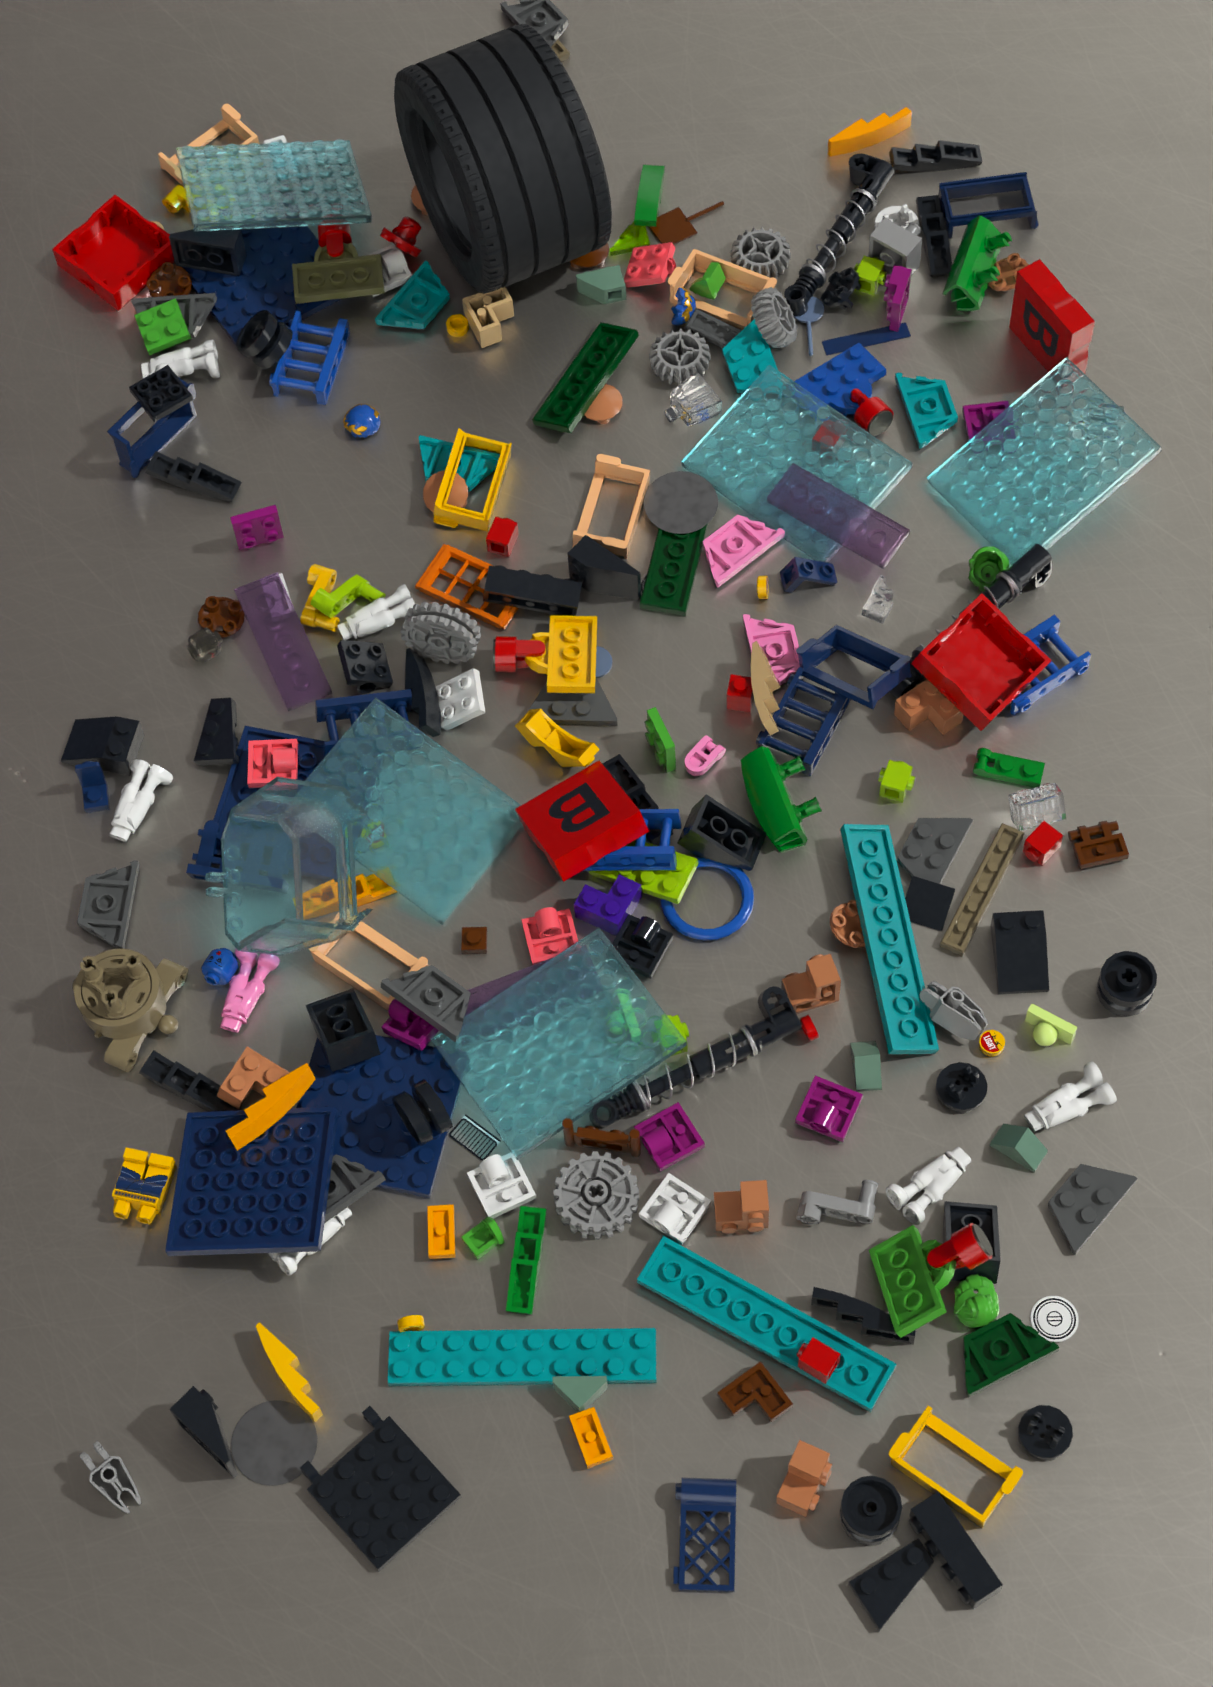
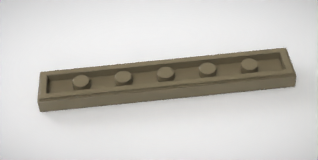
M1004 823L1001 824L940 942V947L963 957L1025 832Z

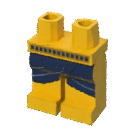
M125 1148L121 1172L112 1193L115 1202L113 1214L116 1218L128 1219L130 1210L136 1209L138 1210L137 1221L150 1225L156 1214L161 1215L162 1206L166 1200L177 1166L173 1157L151 1153L149 1156L148 1152Z

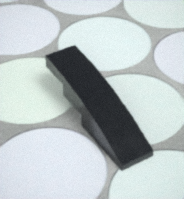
M939 140L936 146L915 144L913 149L892 147L889 152L892 167L894 170L942 171L982 164L980 147L975 144Z
M939 195L917 197L916 205L930 274L931 276L949 274L952 268V258Z
M155 451L145 472L183 489L229 502L233 501L242 483L201 462L197 466L180 457L174 460Z
M411 648L406 649L405 690L411 689L412 710L419 714L420 729L432 737L441 735L440 708L432 674L425 659Z
M620 754L602 763L638 809H659L658 805L646 792L643 782ZM648 829L649 832L646 834V838L651 844H658L662 829Z
M154 1050L139 1074L207 1112L235 1111L237 1109L217 1097L221 1085L200 1072L196 1074L177 1061L175 1063Z
M818 1287L813 1288L811 1305L836 1309V1320L862 1324L861 1335L914 1344L916 1331L914 1330L902 1338L899 1337L895 1332L889 1313L867 1302L839 1292Z

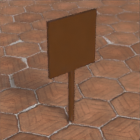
M721 201L689 217H686L681 209L677 207L658 216L656 227L649 226V228L661 244L672 242L675 245L697 234V231L690 223L691 220L723 206L724 202Z

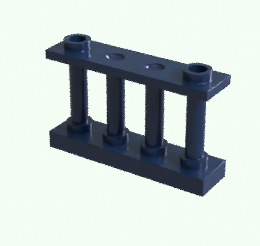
M799 667L795 675H790L787 682L788 689L779 703L780 709L775 711L773 719L777 727L810 740L811 746L809 750L805 749L803 751L772 738L774 734L770 736L766 729L765 731H760L756 744L758 748L761 746L771 747L795 758L800 756L802 764L806 769L802 773L811 777L851 699L837 692L832 693L803 681L804 668ZM799 689L831 702L830 705L832 707L829 712H822L795 701L793 698ZM789 708L821 721L820 724L822 726L819 731H812L787 721L783 717Z
M411 689L316 700L317 723L326 722L330 740L324 742V760H339L349 757L420 749L421 731H411L407 712H412ZM397 713L401 733L387 734L383 715ZM374 716L378 735L363 737L359 718ZM350 719L354 738L339 740L335 720Z

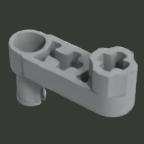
M863 1180L858 1201L804 1191L801 1195L796 1218L803 1223L813 1225L819 1224L822 1214L848 1221L870 1224L873 1222L876 1209L874 1201L878 1183L872 1180Z

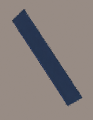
M905 322L900 324L898 332L889 330L890 326L825 340L822 341L826 355L844 352L857 343L867 347L911 337Z

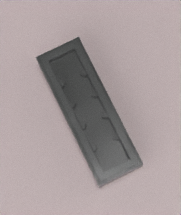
M695 309L685 327L686 331L690 329L692 334L698 332L701 338L721 348H724L741 332V330L698 309Z

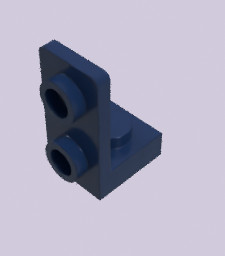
M794 557L780 571L784 592L792 593L804 580L833 586L838 582L834 565L827 562Z
M86 761L75 765V772L82 786L85 812L92 813L110 810L108 784L99 762Z

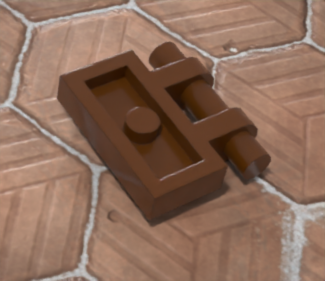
M1101 821L1098 825L1090 827L1083 825L1078 826L1076 830L1068 831L1070 841L1077 839L1081 841L1074 843L1073 846L1080 869L1128 859L1129 852L1122 833L1114 835L1111 833L1119 830L1117 821ZM1100 834H1101V836H1102L1101 838H1096V839H1092V840L1090 839V836H1095V835H1100Z

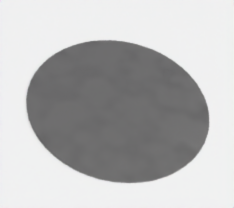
M686 471L671 472L657 478L649 486L644 497V509L650 521L658 528L676 534L691 533L703 528L713 519L718 508V497L712 484L702 476Z
M286 1401L264 1402L247 1411L237 1423L231 1442L233 1459L238 1469L247 1478L263 1485L285 1484L302 1474L300 1467L305 1462H312L317 1449V1432L310 1416L299 1406Z

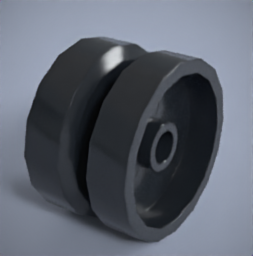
M261 310L251 317L243 327L237 339L236 348L244 356L250 357L260 368L267 369L272 367L284 355L292 340L293 331L285 323L277 322V318L269 311Z
M1123 951L1113 954L1106 959L1098 979L1097 995L1100 1003L1108 1011L1119 1016L1128 1017L1141 1013L1148 1007L1156 987L1157 973L1154 965L1145 956L1137 952Z
M425 1079L412 1086L413 1097L403 1091L392 1098L401 1120L420 1146L433 1140L431 1127L439 1134L453 1127L442 1101Z
M877 1476L858 1478L850 1483L843 1494L840 1508L842 1527L847 1535L857 1543L869 1546L887 1541L898 1529L902 1512L901 1496L895 1486L884 1478ZM871 1508L873 1513L868 1512L866 1509Z

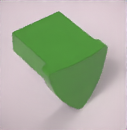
M711 262L703 277L695 280L689 289L699 296L715 300L717 293L726 280L720 264Z
M491 1217L484 1218L481 1223L461 1237L477 1260L498 1244L501 1246L505 1243L499 1226Z

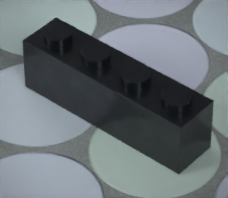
M489 565L483 601L560 616H576L582 583L570 578L560 579L554 578L549 574L538 575L526 570L517 571L500 565Z
M939 1492L934 1493L911 1508L909 1515L911 1527L917 1534L921 1533L927 1541L924 1543L930 1555L932 1557L937 1556L943 1564L941 1566L943 1574L949 1581L953 1579L959 1588L957 1593L964 1604L967 1605L969 1603L974 1609L1001 1591L1003 1584Z

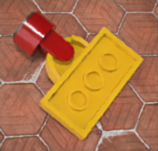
M550 615L549 633L539 632L532 634L530 640H517V637L496 636V639L493 640V670L495 672L516 673V668L530 667L538 673L547 674V693H595L597 616Z

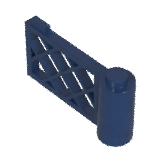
M681 1478V1483H676V1500H681L679 1567H674L673 1584H679V1590L734 1592L736 1479ZM686 1512H698L705 1521L694 1531L686 1523ZM704 1512H712V1514L707 1517ZM718 1513H730V1524L721 1532L711 1520ZM707 1523L719 1534L709 1545L697 1535ZM686 1528H687L688 1531L691 1533L687 1538H686ZM729 1530L730 1540L724 1535ZM693 1537L704 1547L694 1559L685 1551V1545ZM721 1537L730 1546V1552L722 1560L710 1549ZM707 1551L718 1562L708 1573L696 1563ZM685 1556L690 1560V1563L686 1567ZM728 1558H729V1568L724 1564V1562H725ZM694 1565L704 1577L697 1584H685V1572ZM722 1566L729 1573V1585H717L710 1576ZM707 1579L712 1585L702 1583Z

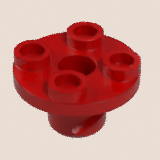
M405 216L392 231L386 227L382 229L380 236L394 243L402 251L409 253L415 258L422 251L415 246L416 237L421 230V225L415 219Z

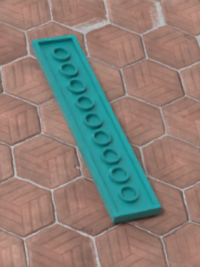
M843 824L840 831L889 1054H935L939 1050L934 1024L930 1017V1008L919 998L920 992L925 989V984L889 825Z
M665 1236L662 1237L637 1278L638 1284L870 1413L897 1366L891 1360ZM812 1337L841 1354L840 1362L826 1384L798 1368L799 1358L797 1353L804 1342L809 1344Z
M656 1328L404 1331L402 1333L399 1331H389V1386L553 1384V1377L607 1376L608 1384L656 1383Z

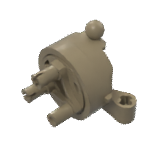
M111 949L94 957L86 956L82 959L83 962H80L81 970L73 981L72 989L76 1005L86 1024L95 1031L94 1036L97 1038L102 1036L113 1038L105 1052L104 1062L125 1072H130L136 1064L141 1044L148 1033L151 1034L157 1027L162 1033L167 1035L173 1034L177 1030V1019L172 1015H165L166 1003L170 996L183 986L189 971L187 967L166 958L161 960L155 969L152 962L139 952L130 949Z

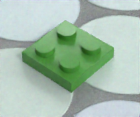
M176 298L134 315L149 355L191 339Z
M656 707L647 710V720L644 721L648 731L645 733V737L649 746H654L656 750L655 757L659 766L663 765L668 773L676 770L675 745Z

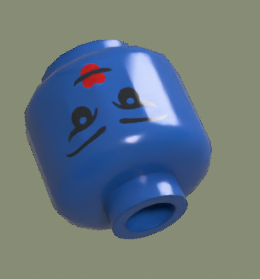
M220 948L214 949L209 953L201 966V970L206 982L217 986L228 984L239 966L237 958L232 951Z

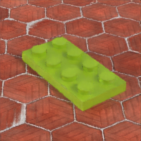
M636 840L632 841L626 846H635ZM645 842V846H657V845H654V844ZM675 852L677 860L676 870H609L588 872L591 876L612 883L616 881L620 874L641 884L642 893L679 905L699 863L697 858Z

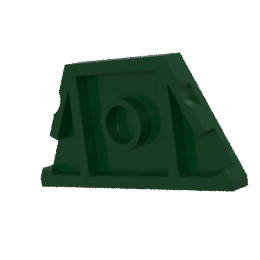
M1011 1313L964 1336V1366L968 1398L1059 1351V1346L1055 1342L1051 1343L1039 1335V1332L1031 1326L1024 1325L1019 1318Z

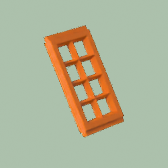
M443 544L415 585V588L420 590V592L454 608H459L460 611L505 630L519 609L505 605L499 615L495 617L484 611L490 602L484 601L479 609L466 603L474 590L484 593V589L478 587V584L484 575L488 573L489 565H493L450 545ZM450 557L464 562L456 575L442 570ZM468 565L481 570L473 584L460 578ZM440 573L452 579L444 592L431 587ZM457 581L470 587L462 600L448 595Z

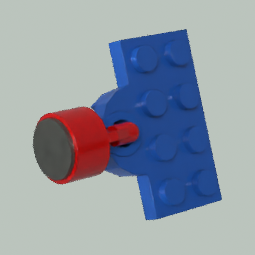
M857 343L786 386V393L812 419L831 408L837 414L847 417V414H853L855 423L868 436L882 434L888 429L893 420V411L879 397H872L871 384L887 375L886 368L860 343Z

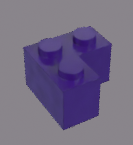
M620 874L608 894L585 884L574 903L575 917L617 936L628 914H633L642 898L641 884Z

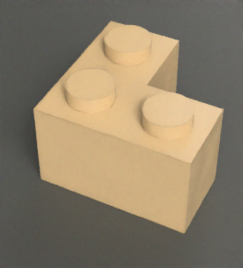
M506 287L485 294L477 293L462 299L464 316L467 318L481 348L502 341L500 321L514 317L513 300Z

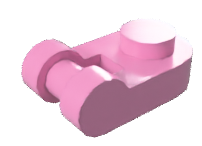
M705 735L686 755V771L692 776L705 774L717 760L723 757L726 748L714 744L713 739ZM707 750L710 752V754L707 755L706 753H704V751Z

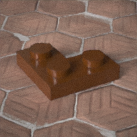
M761 1361L717 1392V1396L733 1417L753 1402L758 1404L771 1422L793 1407L792 1401Z

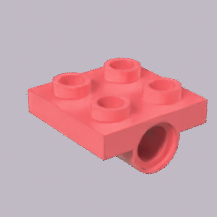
M673 243L634 247L624 276L626 288L665 283L666 278L670 277L676 268V263L673 259L676 248Z
M297 739L254 740L248 742L247 784L249 788L297 786Z
M547 907L538 910L533 917L521 919L532 967L581 957V950L570 908L556 911L553 907Z

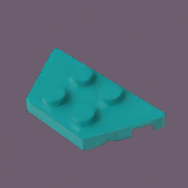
M425 260L376 316L375 322L377 325L425 329L450 300L449 292L441 284L437 274H434L428 261Z
M754 319L722 349V354L736 392L744 394L754 393L760 396L770 394L778 395L779 398H786L787 393L769 344H767L766 339L762 338V334L758 331Z
M895 373L898 390L918 447L921 449L958 422V415L945 380L927 379L922 376H916V379L902 377L903 373Z
M419 435L425 480L427 481L433 474L446 470L454 443ZM464 446L456 473L465 480L468 492L473 490L496 469L500 454Z

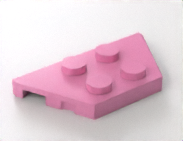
M737 514L703 540V548L716 587L719 588L785 537V531L781 528L774 530L765 527V523L751 521L747 517Z
M743 614V623L750 653H752V643L757 641L781 686L788 681L791 674L795 675L800 667L799 657L796 653L799 644L794 625L783 622L777 623L764 618V621L750 618L748 614Z

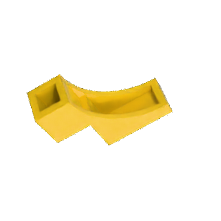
M530 709L515 725L532 747H545L561 767H586L594 761V755L600 750L594 742L583 741L562 729L542 709Z

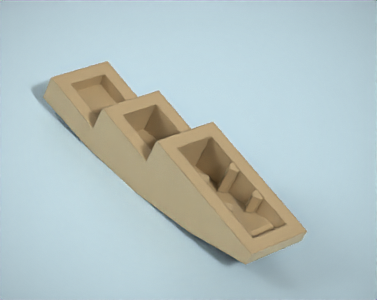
M755 641L752 643L750 663L751 685L760 719L771 736L779 731L772 713L780 709L772 692L781 687L759 643Z

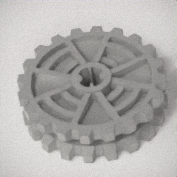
M422 602L421 605L414 604L413 608L408 609L400 633H402V640L406 641L405 645L412 647L416 653H421L422 657L432 658L435 662L440 660L445 664L450 662L460 664V661L467 662L469 658L472 659L474 657L478 641L481 637V628L476 626L477 621L475 619H470V615L467 613H461L459 608L453 609L448 604L439 605L437 602H432V604Z
M593 1151L592 1156L582 1153L579 1160L576 1161L573 1158L569 1160L570 1166L568 1168H561V1176L556 1177L554 1203L557 1215L562 1217L561 1222L564 1226L569 1224L572 1233L575 1234L580 1231L582 1232V1237L586 1239L589 1235H594L595 1240H599L601 1235L604 1234L610 1238L613 1237V1231L622 1232L624 1230L623 1224H630L633 1221L632 1215L637 1213L639 1188L636 1184V1175L632 1176L631 1167L629 1165H622L623 1159L617 1157L614 1160L611 1158V1153L606 1152L604 1156H599L598 1151Z

